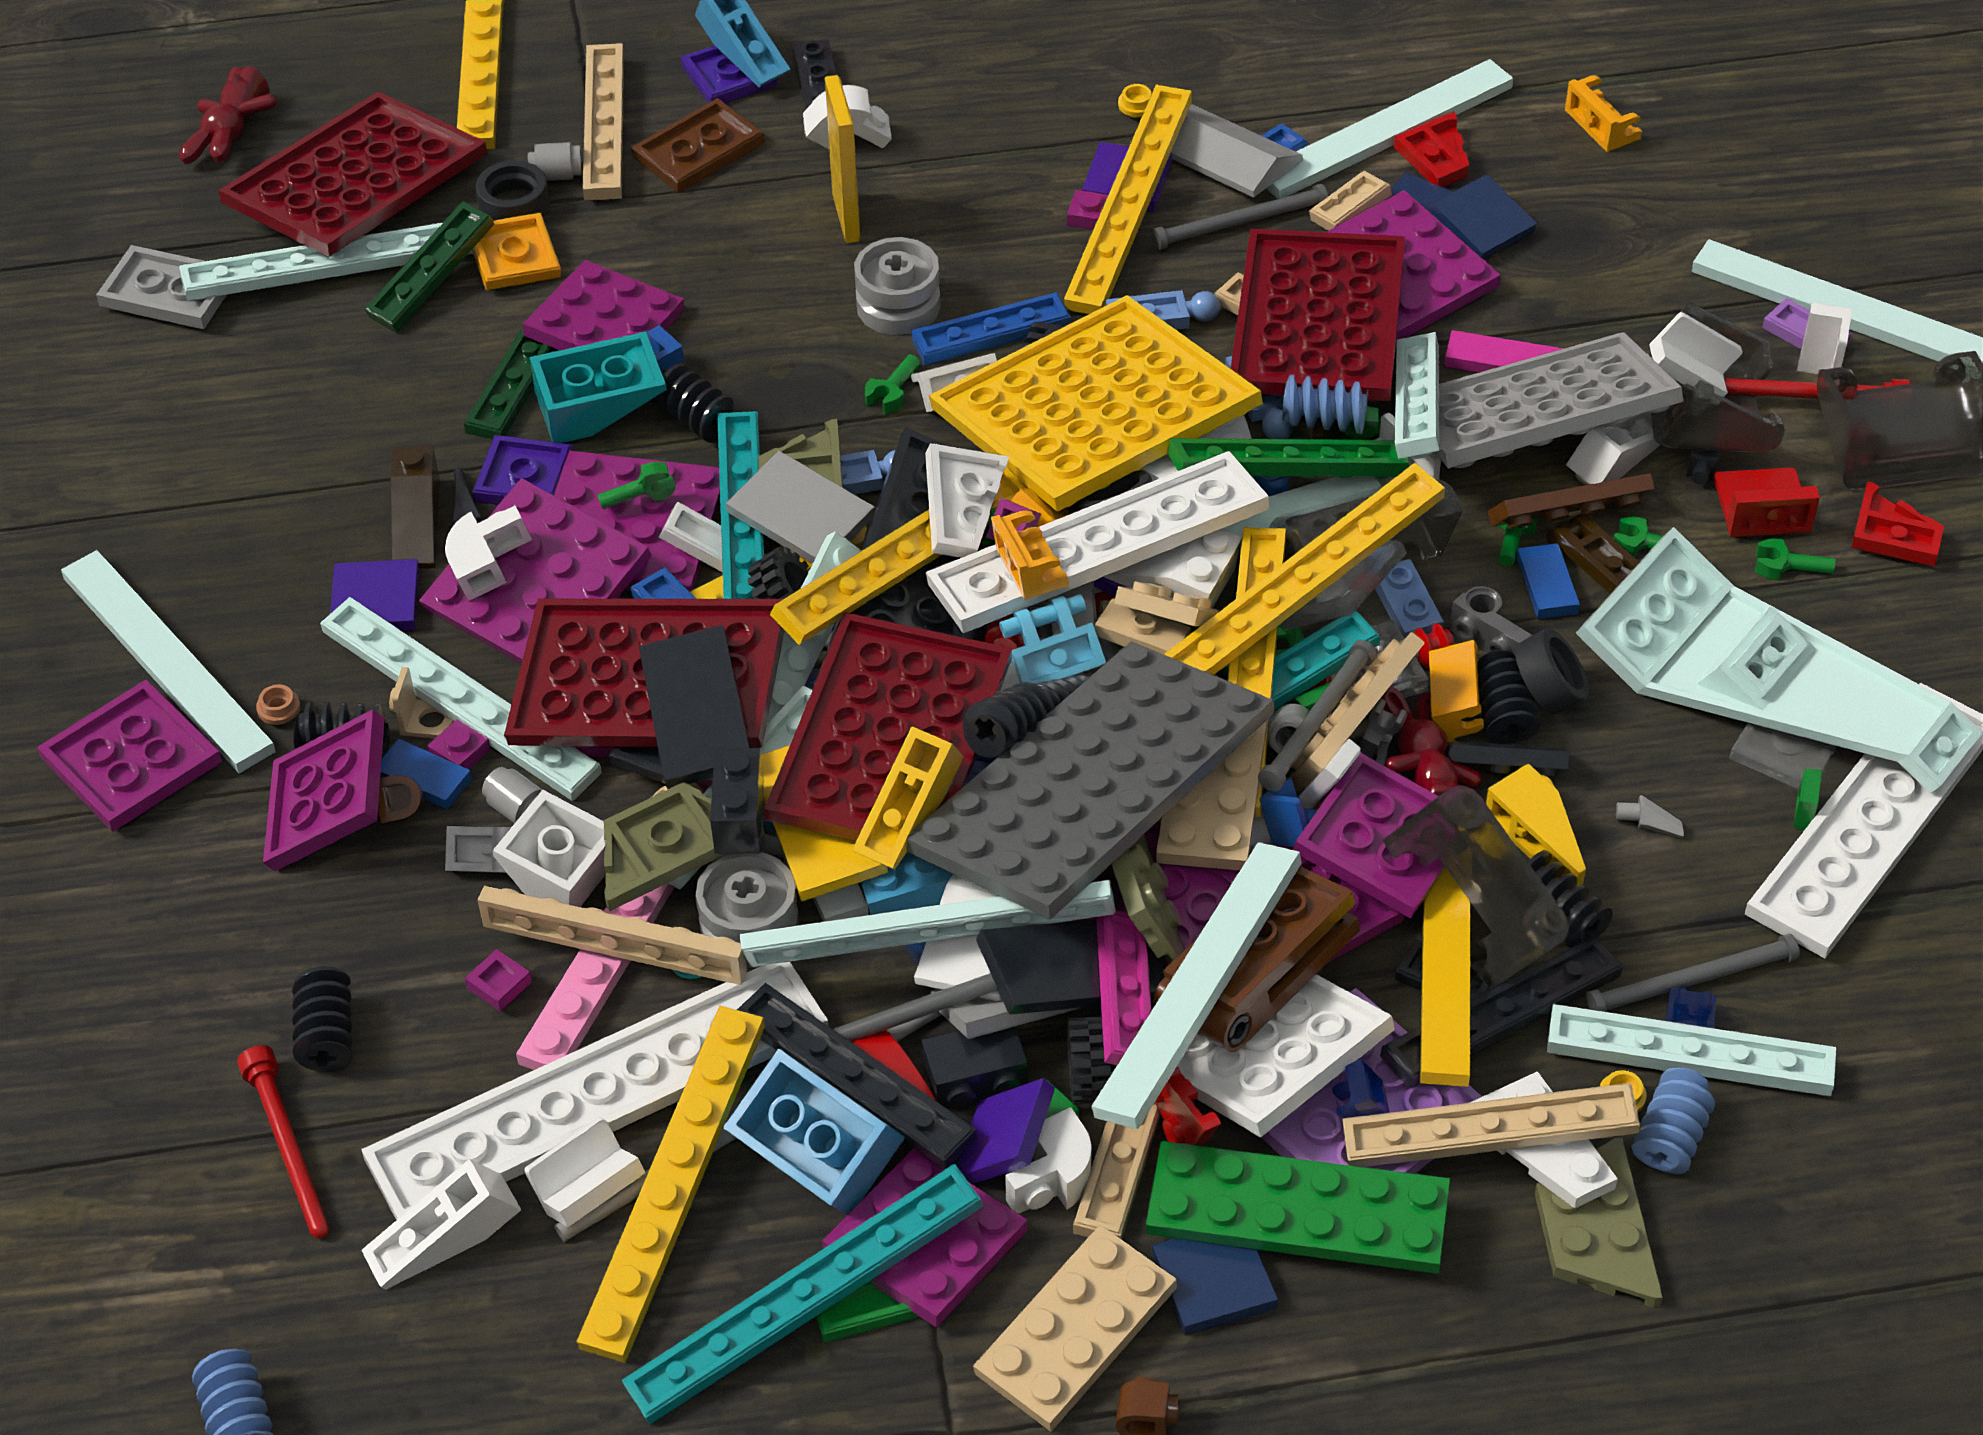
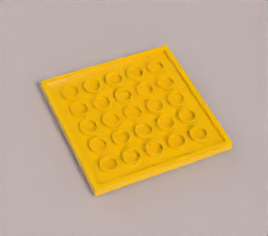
M1128 295L929 395L931 408L985 453L1009 456L1006 467L1019 481L1028 488H1031L1057 512L1072 506L1080 499L1108 487L1111 483L1144 468L1145 465L1168 454L1170 438H1199L1263 404L1261 390Z

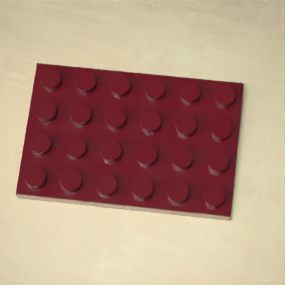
M378 91L219 189L220 202L330 257L487 155L486 141Z
M1250 228L1230 369L1261 390V394L1284 395L1286 382L1291 374L1295 375L1297 387H1301L1306 376L1311 377L1313 389L1318 388L1322 378H1327L1329 390L1331 391L1334 390L1338 380H1343L1346 392H1350L1354 382H1360L1362 394H1366L1368 390V401H1390L1405 236Z
M538 598L504 732L507 744L523 746L658 747L639 646L723 625L728 640L750 748H762L785 632L770 614L774 605L783 599Z
M844 612L765 805V820L857 841L912 726L952 743L964 755L945 798L936 809L938 810L960 791L969 780L978 754L970 749L965 740L963 719L967 710L976 702L983 701L985 698L1001 691L1012 660V648Z

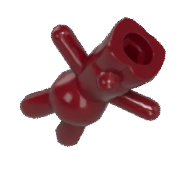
M251 66L244 69L240 67L231 69L227 82L221 91L219 102L208 99L199 100L197 108L204 114L201 117L200 129L181 146L179 158L183 164H191L197 160L209 144V153L214 161H223L229 154L231 142L237 140L243 132L244 118L276 106L277 99L274 95L269 94L268 82L258 69Z
M1390 686L1380 698L1386 701L1383 709L1394 716H1398L1401 709L1407 711V717L1397 733V746L1402 755L1388 758L1385 762V767L1396 773L1413 770L1414 783L1462 809L1467 803L1469 794L1464 787L1459 786L1458 782L1470 787H1476L1482 781L1481 774L1477 770L1445 756L1448 738L1445 731L1432 718L1431 693H1424L1415 704L1416 719H1414L1404 696L1398 689Z

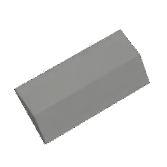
M1193 104L1190 105L1171 151L1173 160L1251 197L1258 195L1303 161L1302 154Z

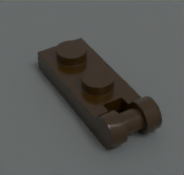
M1580 514L1570 519L1567 526L1558 525L1547 532L1548 543H1558L1560 550L1609 594L1640 563L1585 514Z

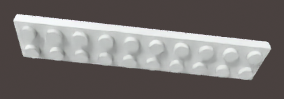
M790 962L763 965L747 972L742 985L725 982L361 1149L363 1157L397 1221L469 1159L500 1173L505 1182L524 1174L526 1166L598 1117L607 1120L612 1132L678 1102L719 1005L737 1010L764 983L779 991L827 1026L828 1019ZM760 1039L748 1068L772 1058L776 1050Z

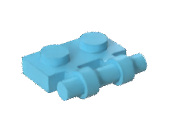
M1081 594L1065 599L1064 596L1051 599L1050 605L1030 612L1026 608L1014 612L1013 618L999 622L1004 638L1021 634L1025 645L1012 650V662L1020 683H1039L1060 679L1106 664L1093 623H1087L1079 627L1075 626L1072 615L1086 611V605ZM1057 621L1061 633L1039 640L1036 628Z

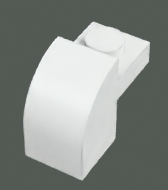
M842 85L854 125V134L884 148L892 139L888 115L881 108L869 105L867 89L854 85ZM825 91L805 110L803 117L806 138L829 149Z
M516 506L494 513L488 519L478 524L472 512L459 519L450 530L445 545L446 557L468 601L507 583L495 558L532 540Z
M1071 1107L1045 1119L1033 1154L1035 1161L1030 1163V1166L1015 1170L1006 1175V1202L1016 1213L1019 1214L1028 1209L1041 1208L1055 1196L1059 1197L1066 1209L1071 1208L1082 1199L1091 1172V1141L1088 1132Z

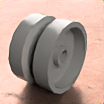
M895 237L873 242L859 252L854 262L857 314L866 326L880 333L904 335L911 334V330L928 326L936 320L941 309L939 263L937 255L929 246L918 240Z
M764 852L727 854L708 865L698 879L696 903L700 915V932L703 935L727 937L741 943L740 934L799 926L796 885L790 869L776 857ZM746 959L747 968H756L750 966L749 962Z

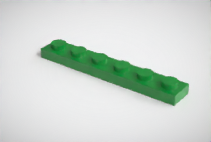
M1170 438L1167 450L1177 471L1230 451L1251 476L1275 478L1277 476H1300L1303 478H1313L1315 476H1337L1339 478L1373 476L1385 479L1397 477L1410 466L1407 457L1398 459L1395 440Z

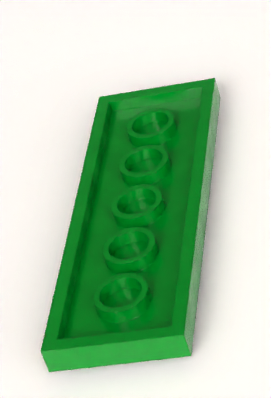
M1161 1141L1146 1221V1235L1439 1274L1450 1178Z

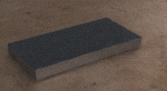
M719 625L639 646L667 789L683 782L691 784L713 778L715 749L750 748L724 626Z
M1096 920L982 929L977 936L976 942L1009 1015L1101 1006ZM1147 943L1151 1001H1153L1155 991L1165 977L1163 970L1166 967L1161 957L1157 958Z

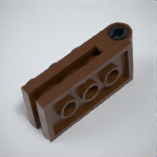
M1300 866L1197 1032V1035L1229 1052L1240 1050L1360 931L1358 917L1348 913L1356 905L1353 891ZM1196 940L1163 970L1165 977L1155 991L1153 1008Z

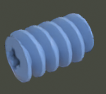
M1290 374L1286 382L1282 421L1286 414H1288L1291 426H1298L1302 416H1305L1307 427L1314 428L1318 418H1321L1324 430H1330L1334 420L1337 419L1341 432H1346L1351 421H1353L1356 433L1362 434L1366 418L1368 390L1366 394H1362L1360 382H1354L1350 392H1346L1343 380H1338L1334 390L1331 391L1329 390L1327 378H1322L1318 388L1313 389L1312 380L1309 376L1305 377L1301 387H1297L1295 375Z
M1681 1067L1670 1068L1662 1073L1659 1086L1655 1089L1653 1100L1648 1105L1647 1114L1642 1119L1639 1129L1640 1133L1636 1134L1634 1144L1631 1145L1633 1154L1645 1165L1670 1174H1683L1689 1170L1691 1165L1690 1158L1695 1156L1697 1143L1702 1139L1703 1128L1708 1125L1709 1114L1713 1112L1716 1103L1713 1096L1709 1093L1710 1085L1701 1073Z
M227 1349L212 1353L201 1360L193 1371L192 1380L197 1390L196 1396L201 1406L203 1421L206 1423L205 1431L207 1435H274L270 1432L272 1428L270 1417L265 1415L268 1408L265 1400L261 1399L263 1394L261 1384L256 1382L259 1377L258 1371L255 1366L249 1364L252 1354L246 1350Z

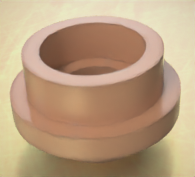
M276 684L265 688L260 693L256 709L262 721L272 725H280L293 720L298 715L300 701L297 694L289 687Z

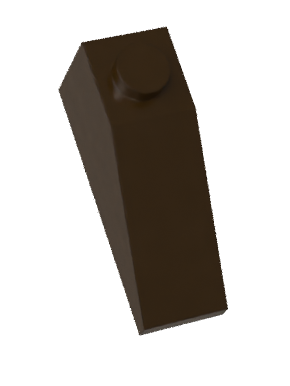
M434 446L397 447L392 449L393 560L417 559L419 569L435 568L440 476Z

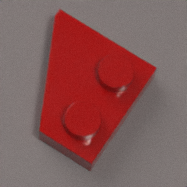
M1454 112L1395 136L1394 148L1430 183L1440 187H1445L1468 177L1469 162L1467 154L1463 151L1464 142L1462 134L1458 133V119Z
M1867 481L1851 548L1935 567L1944 526L1929 516L1919 514L1914 507L1902 500L1898 501L1895 505L1878 494L1880 486Z
M1178 1065L1153 1105H1157L1164 1119L1163 1130L1169 1142L1204 1146L1221 1125V1122L1214 1111L1202 1115L1196 1108L1192 1100L1198 1098V1091L1189 1079L1183 1076Z

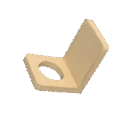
M402 667L389 700L390 712L396 715L400 735L435 739L454 721L424 700L416 699L410 670L408 667ZM430 712H438L445 717L443 722L436 727H425L420 723V720L425 714Z

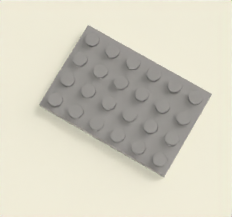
M1621 332L1440 383L1439 451L1435 453L1447 468H1465L1471 466L1479 459L1490 456L1504 457L1514 452V449L1529 445H1546L1552 442L1553 438L1567 434H1585L1591 431L1592 427L1606 423H1624L1630 420L1631 416L1645 412L1658 413L1665 411L1670 405L1683 402L1682 387L1626 333Z

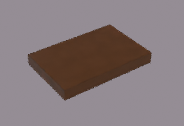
M716 98L632 146L631 150L632 157L679 193L764 144L765 141L764 133L720 99Z

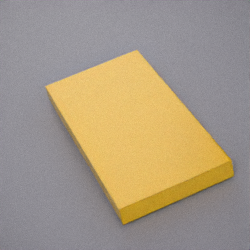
M838 75L825 77L832 194L845 242H859L860 225L854 125L841 78Z
M789 746L761 754L764 775L763 800L765 805ZM772 822L801 901L888 873L887 866L852 850L856 840Z

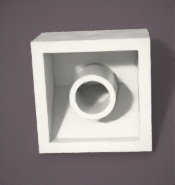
M542 790L494 848L493 857L525 895L542 899L553 898L564 904L581 907L606 875L604 868V821Z

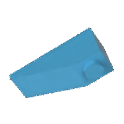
M700 0L695 16L713 44L758 87L790 72L789 66L746 0Z

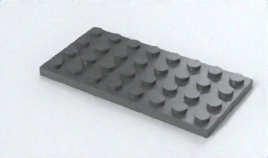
M1131 641L1057 705L1053 711L1049 712L1045 719L1039 721L1034 732H1027L1024 741L1016 742L1010 750L1004 751L913 830L907 838V852L1051 920L1274 714L1273 699Z

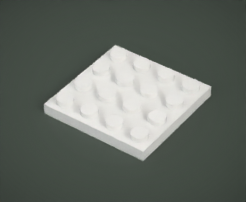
M1316 974L1240 1050L1229 1052L1196 1034L1178 1063V1067L1183 1076L1189 1079L1198 1091V1098L1196 1099L1257 1136L1262 1137L1394 1031L1395 1028L1392 1015Z

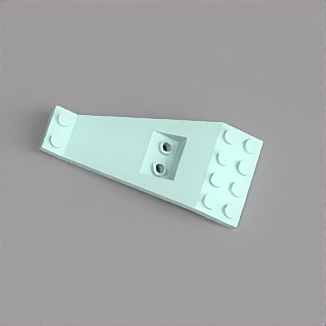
M1674 527L1660 539L1576 632L1638 694L1897 761L1929 793L1944 783L1983 733L1951 701L1735 587Z

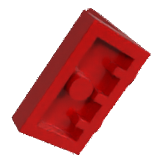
M1795 468L1715 473L1714 483L1730 537L1812 532L1820 496L1817 486L1801 487Z

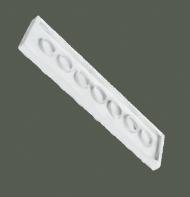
M1227 451L1040 526L1045 541L1053 555L1057 556L1061 561L1060 567L1068 576L1069 586L1024 600L996 549V544L927 571L928 585L960 630L965 633L1269 510V496L1231 452Z
M1922 683L1919 684L1951 701L1983 732V714ZM1983 733L1944 783L1931 793L1899 762L1865 753L1747 903L1745 915L1781 935L1792 934L1799 945L1826 958L1983 751Z

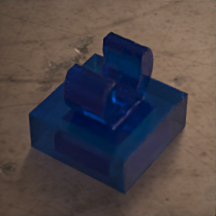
M1685 987L1678 989L1670 988L1665 1021L1714 1028L1717 996L1712 995L1709 991L1699 993L1687 991Z
M1362 1059L1346 1065L1345 1070L1348 1081L1337 1083L1333 1086L1332 1093L1340 1101L1347 1100L1350 1097L1351 1099L1346 1105L1336 1109L1337 1114L1343 1119L1362 1115L1390 1113L1383 1080Z

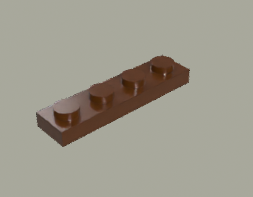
M1651 473L1504 500L1490 509L1488 515L1492 527L1507 524L1509 530H1514L1533 524L1532 519L1544 517L1545 523H1551L1568 518L1569 512L1580 510L1581 514L1588 516L1604 511L1606 509L1605 505L1616 504L1618 509L1633 507L1642 503L1641 496L1655 488Z

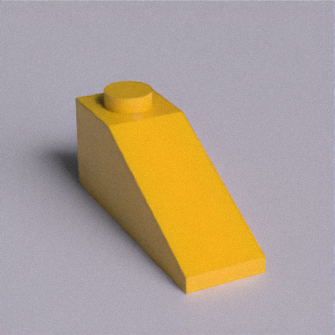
M912 726L852 850L895 870L907 853V838L913 830L936 811L945 798L964 755L952 743Z
M1528 763L1489 787L1484 816L1530 859L1543 850L1549 851L1552 854L1550 864L1557 861L1561 862L1565 868L1562 876L1573 873L1577 877L1575 887L1582 885L1586 867L1559 791L1555 788L1552 781L1548 777L1539 774Z

